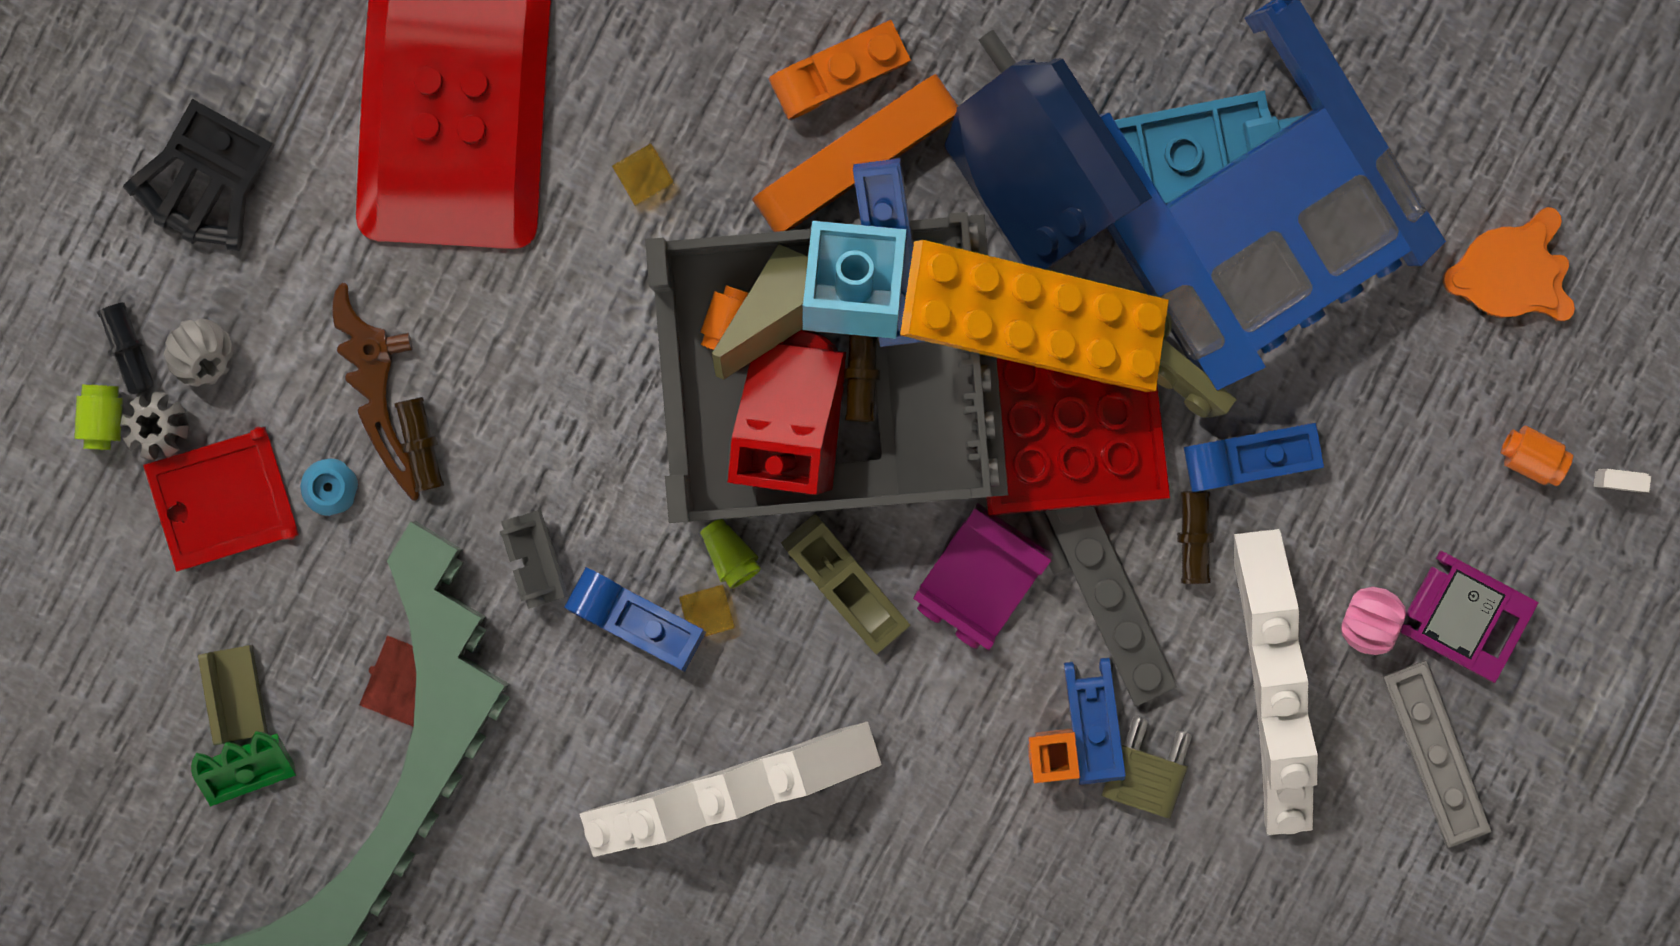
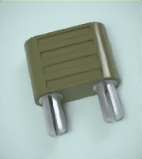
M1135 716L1133 717L1125 744H1121L1126 775L1125 780L1106 782L1101 796L1171 819L1188 766L1183 765L1192 736L1187 732L1185 733L1176 762L1175 758L1184 731L1176 732L1168 759L1141 751L1139 749L1148 725V721L1142 718L1132 748L1131 746L1140 721V717Z

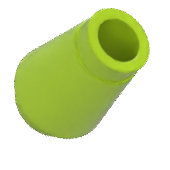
M723 519L712 522L700 532L720 582L726 581L730 589L739 587L760 572L761 568L756 562L759 557Z

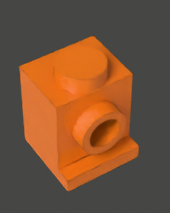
M1072 729L1036 732L1035 736L1028 737V753L1033 783L1080 778L1075 732Z

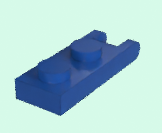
M1100 658V677L1075 679L1076 670L1073 662L1064 663L1071 726L1075 732L1080 774V778H1078L1079 785L1125 780L1126 777L1109 658Z

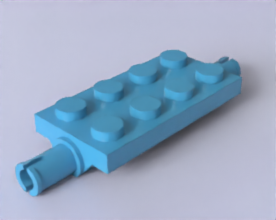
M1264 90L1114 121L1162 199L1167 204L1304 115L1280 120L1276 116H1271Z

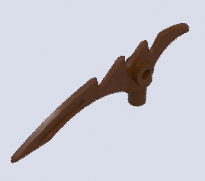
M342 283L336 289L333 298V321L335 328L350 335L351 339L338 345L337 352L358 367L357 371L347 373L345 380L369 399L368 404L358 409V414L364 428L390 473L410 499L416 501L419 498V494L415 492V483L407 452L402 453L400 442L389 419L386 401L387 379L392 363L391 355L413 350L410 334L404 333L388 337L385 329L373 327L362 321L350 304L348 285ZM377 422L381 423L392 448L405 466V471L399 468L388 451L376 427Z

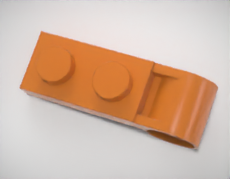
M889 20L773 74L768 80L787 119L792 120L811 112L828 100L907 65L911 59L892 20Z

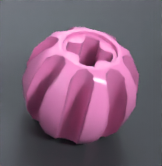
M1377 587L1360 589L1353 595L1341 625L1342 636L1351 647L1361 653L1370 655L1385 654L1393 649L1406 617L1405 606L1398 596L1387 589Z

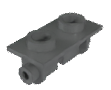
M541 509L501 521L504 530L500 531V535L503 538L510 562L522 558L524 565L523 568L513 570L521 602L526 600L527 607L530 609L568 597Z

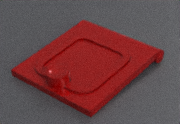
M255 427L250 433L143 465L176 572L282 539L293 540L299 535L266 427Z

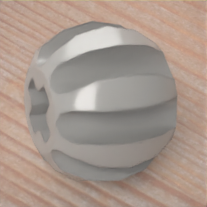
M198 319L197 321L185 320L181 322L179 328L171 331L165 342L167 347L164 351V356L168 369L183 384L195 387L201 384L212 385L217 383L219 377L227 374L232 364L231 358L234 353L229 334L214 321L207 319Z
M153 392L150 405L141 394L130 402L135 410L134 416L122 414L120 427L129 426L131 428L130 435L123 438L130 451L142 444L141 458L156 460L159 448L169 458L180 450L175 443V437L178 435L187 439L189 425L180 426L178 424L179 418L187 413L179 401L168 409V394ZM149 418L159 419L157 424L162 428L160 434L151 433L152 428L147 424Z

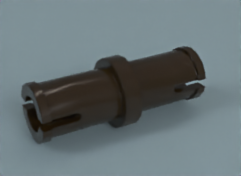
M849 334L848 368L844 370V379H848L845 421L875 422V381L880 380V370H876L877 337Z
M423 397L394 403L395 408H397L405 442L400 445L402 453L407 452L415 483V492L444 486L434 449L438 442L436 436H431Z
M1210 491L1181 492L1182 532L1177 533V542L1182 543L1181 583L1183 584L1211 583L1209 543L1214 542V533L1209 532Z

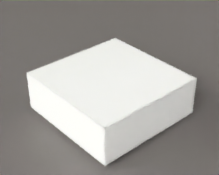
M1598 469V471H1595L1594 487L1631 492H1649L1651 476H1648L1649 474Z

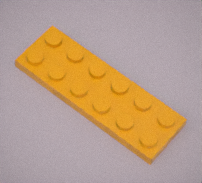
M927 240L915 241L913 246L900 335L1150 392L1156 391L1169 299Z

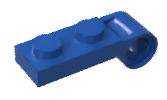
M1316 423L1183 447L1192 492L1324 468Z
M585 567L564 606L565 609L683 672L686 671L706 634V631L623 588L616 582Z

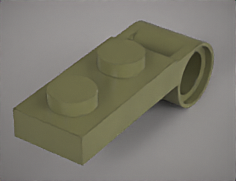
M1167 312L1157 383L1167 389L1173 388L1185 398V406L1200 417L1212 418L1227 414L1237 399L1224 388L1216 390L1207 374L1166 341L1172 327L1171 318Z

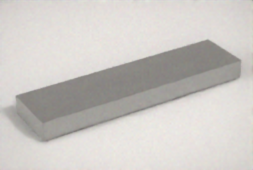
M1423 660L1381 676L1446 847L1450 848L1490 833L1491 829L1427 661Z

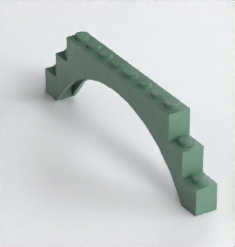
M414 521L409 523L387 560L409 620L416 667L414 727L401 778L378 826L348 866L311 900L266 926L220 942L193 946H361L369 932L362 929L371 913L378 917L392 895L391 892L386 890V887L394 874L402 878L416 855L409 849L418 835L423 838L427 837L439 817V814L433 811L441 796L447 799L452 796L463 775L456 771L465 756L471 760L474 759L487 737L480 733L489 717L495 721L499 718L510 699L509 696L504 694L509 683L463 656L466 650L473 653L483 639L487 630L481 627V624L486 616L440 589L443 582L450 586L459 573L464 562L457 558L463 549Z

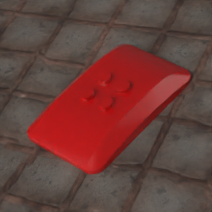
M368 0L356 199V221L363 235L378 242L520 249L532 243L537 235L539 224L551 0Z

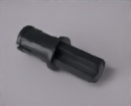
M125 302L110 305L97 311L111 346L108 354L110 357H115L128 393L131 395L139 394L151 389L154 386V381L141 350L144 342L142 339H137L126 311Z

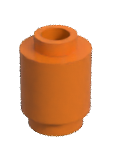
M727 285L724 293L714 291L700 333L704 334L701 342L702 346L715 349L747 297L748 292Z
M1526 425L1519 432L1514 429L1511 430L1500 452L1506 456L1504 466L1542 485L1550 483L1558 486L1565 478L1573 461V454L1565 450L1566 446Z

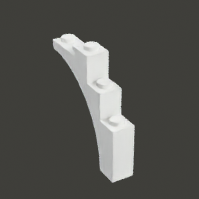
M1280 529L1234 534V567L1246 625L1257 706L1263 774L1264 823L1267 836L1313 830V786L1317 785L1318 754L1308 716V679L1298 641L1299 607Z
M864 722L831 731L808 741L712 774L580 813L585 837L590 845L593 857L634 847L640 849L666 843L703 827L741 818L775 803L808 796L879 767L882 764L869 724Z

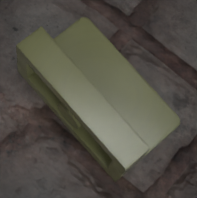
M253 645L199 654L198 662L213 745L252 738L256 731L268 734Z

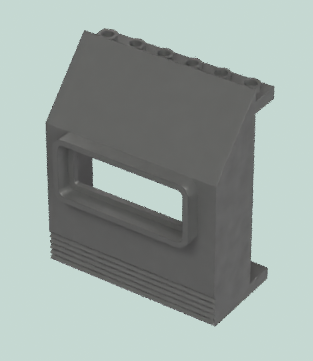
M968 212L949 213L947 218L910 221L913 246L915 241L927 240L988 255L985 214L968 216ZM811 229L666 241L664 237L645 239L649 287L655 292L670 476H665L669 523L1008 495L997 358L927 341L880 347L879 337H877L876 370H880V380L875 381L881 444V458L879 460L835 463L833 489L818 495L727 483L732 434L750 363L724 380L716 377L712 359L713 349L701 345L704 334L700 333L714 291L724 293L727 285L749 293L779 244L808 257Z

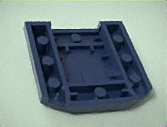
M1063 58L1053 59L1049 62H1036L1035 59L1021 60L1010 66L957 107L944 146L1010 250L1021 264L1047 270L1070 252L1152 198Z

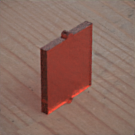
M387 635L376 665L369 668V673L372 675L359 705L414 727L416 667L413 646Z

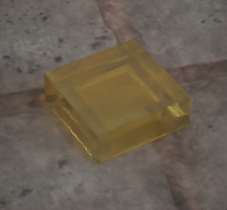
M652 143L612 165L635 207L675 184Z
M723 584L679 596L685 620L705 630L706 634L704 637L735 628Z

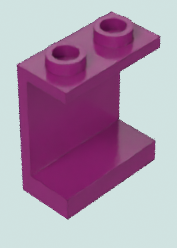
M977 503L917 589L913 599L920 603L917 609L930 620L940 623L944 619L957 628L955 635L965 644L974 649H978L982 645L990 650L1004 624L1036 578L1042 575L1051 562L1053 554L998 516H989L988 509Z

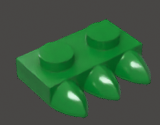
M256 731L251 743L239 746L235 743L226 742L221 754L210 757L203 753H196L191 763L192 776L210 807L296 776L294 762L278 733L270 736L267 733Z

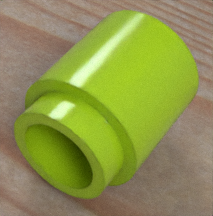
M82 384L81 396H76L74 439L83 440V449L111 450V441H121L122 427H120L123 398H118L119 386Z

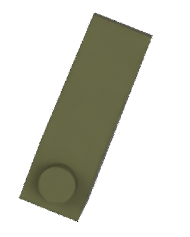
M780 244L777 246L712 352L716 377L723 380L803 329V299L808 263L807 256Z

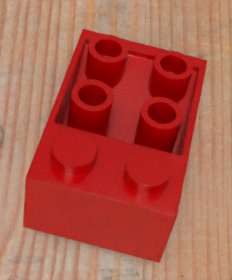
M778 344L750 362L732 434L727 483L814 495L833 489L846 352Z

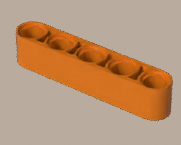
M934 74L763 189L752 198V201L773 232L790 231L855 187L854 164L898 158L954 119L958 104L938 75Z

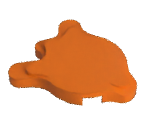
M1546 207L1539 210L1523 226L1500 227L1482 233L1468 246L1457 264L1445 271L1443 276L1445 289L1452 295L1461 296L1468 302H1472L1477 308L1486 312L1487 315L1497 318L1516 317L1528 312L1545 314L1555 321L1562 322L1570 319L1575 311L1574 302L1562 288V281L1569 268V260L1564 255H1551L1547 251L1548 243L1561 226V215L1556 209Z

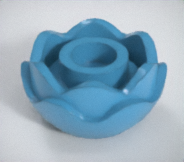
M333 458L314 462L304 472L300 485L301 495L308 507L320 515L330 516L348 510L354 502L358 489V480L354 472L341 460ZM326 483L332 484V490L329 492L324 488Z

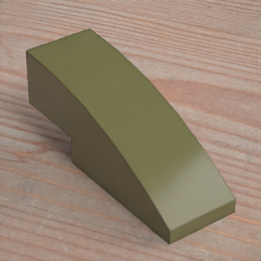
M816 514L812 515L781 542L789 555L876 655L911 626Z

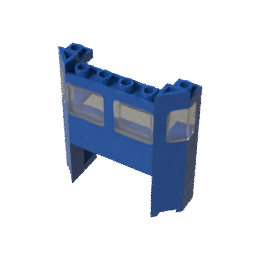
M1271 0L1244 19L1253 33L1261 31L1267 33L1313 110L1167 204L1164 202L1111 114H1099L1152 197L1125 217L1107 227L1147 294L1169 299L1167 312L1171 318V332L1186 357L1208 375L1216 390L1266 368L1257 353L1258 350L1261 349L1263 353L1270 352L1287 340L1284 333L1299 324L1301 328H1306L1326 315L1323 308L1336 299L1340 303H1344L1354 298L1364 290L1361 283L1376 274L1378 278H1382L1394 272L1403 265L1400 260L1401 257H1403L1408 266H1422L1446 242L1300 0Z

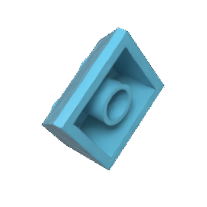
M812 221L803 299V330L896 339L907 229Z

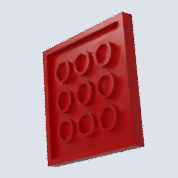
M997 358L1008 495L987 497L989 516L1156 501L1170 498L1158 386L1156 391L1144 392Z

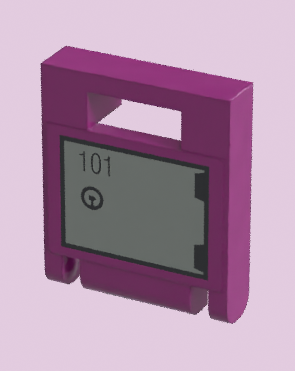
M1439 551L1435 559L1441 564L1451 567V570L1447 575L1434 567H1430L1406 612V616L1421 623L1418 631H1416L1410 625L1403 624L1400 633L1484 679L1496 683L1539 602L1453 556ZM1503 611L1518 620L1496 658L1483 651L1482 648Z

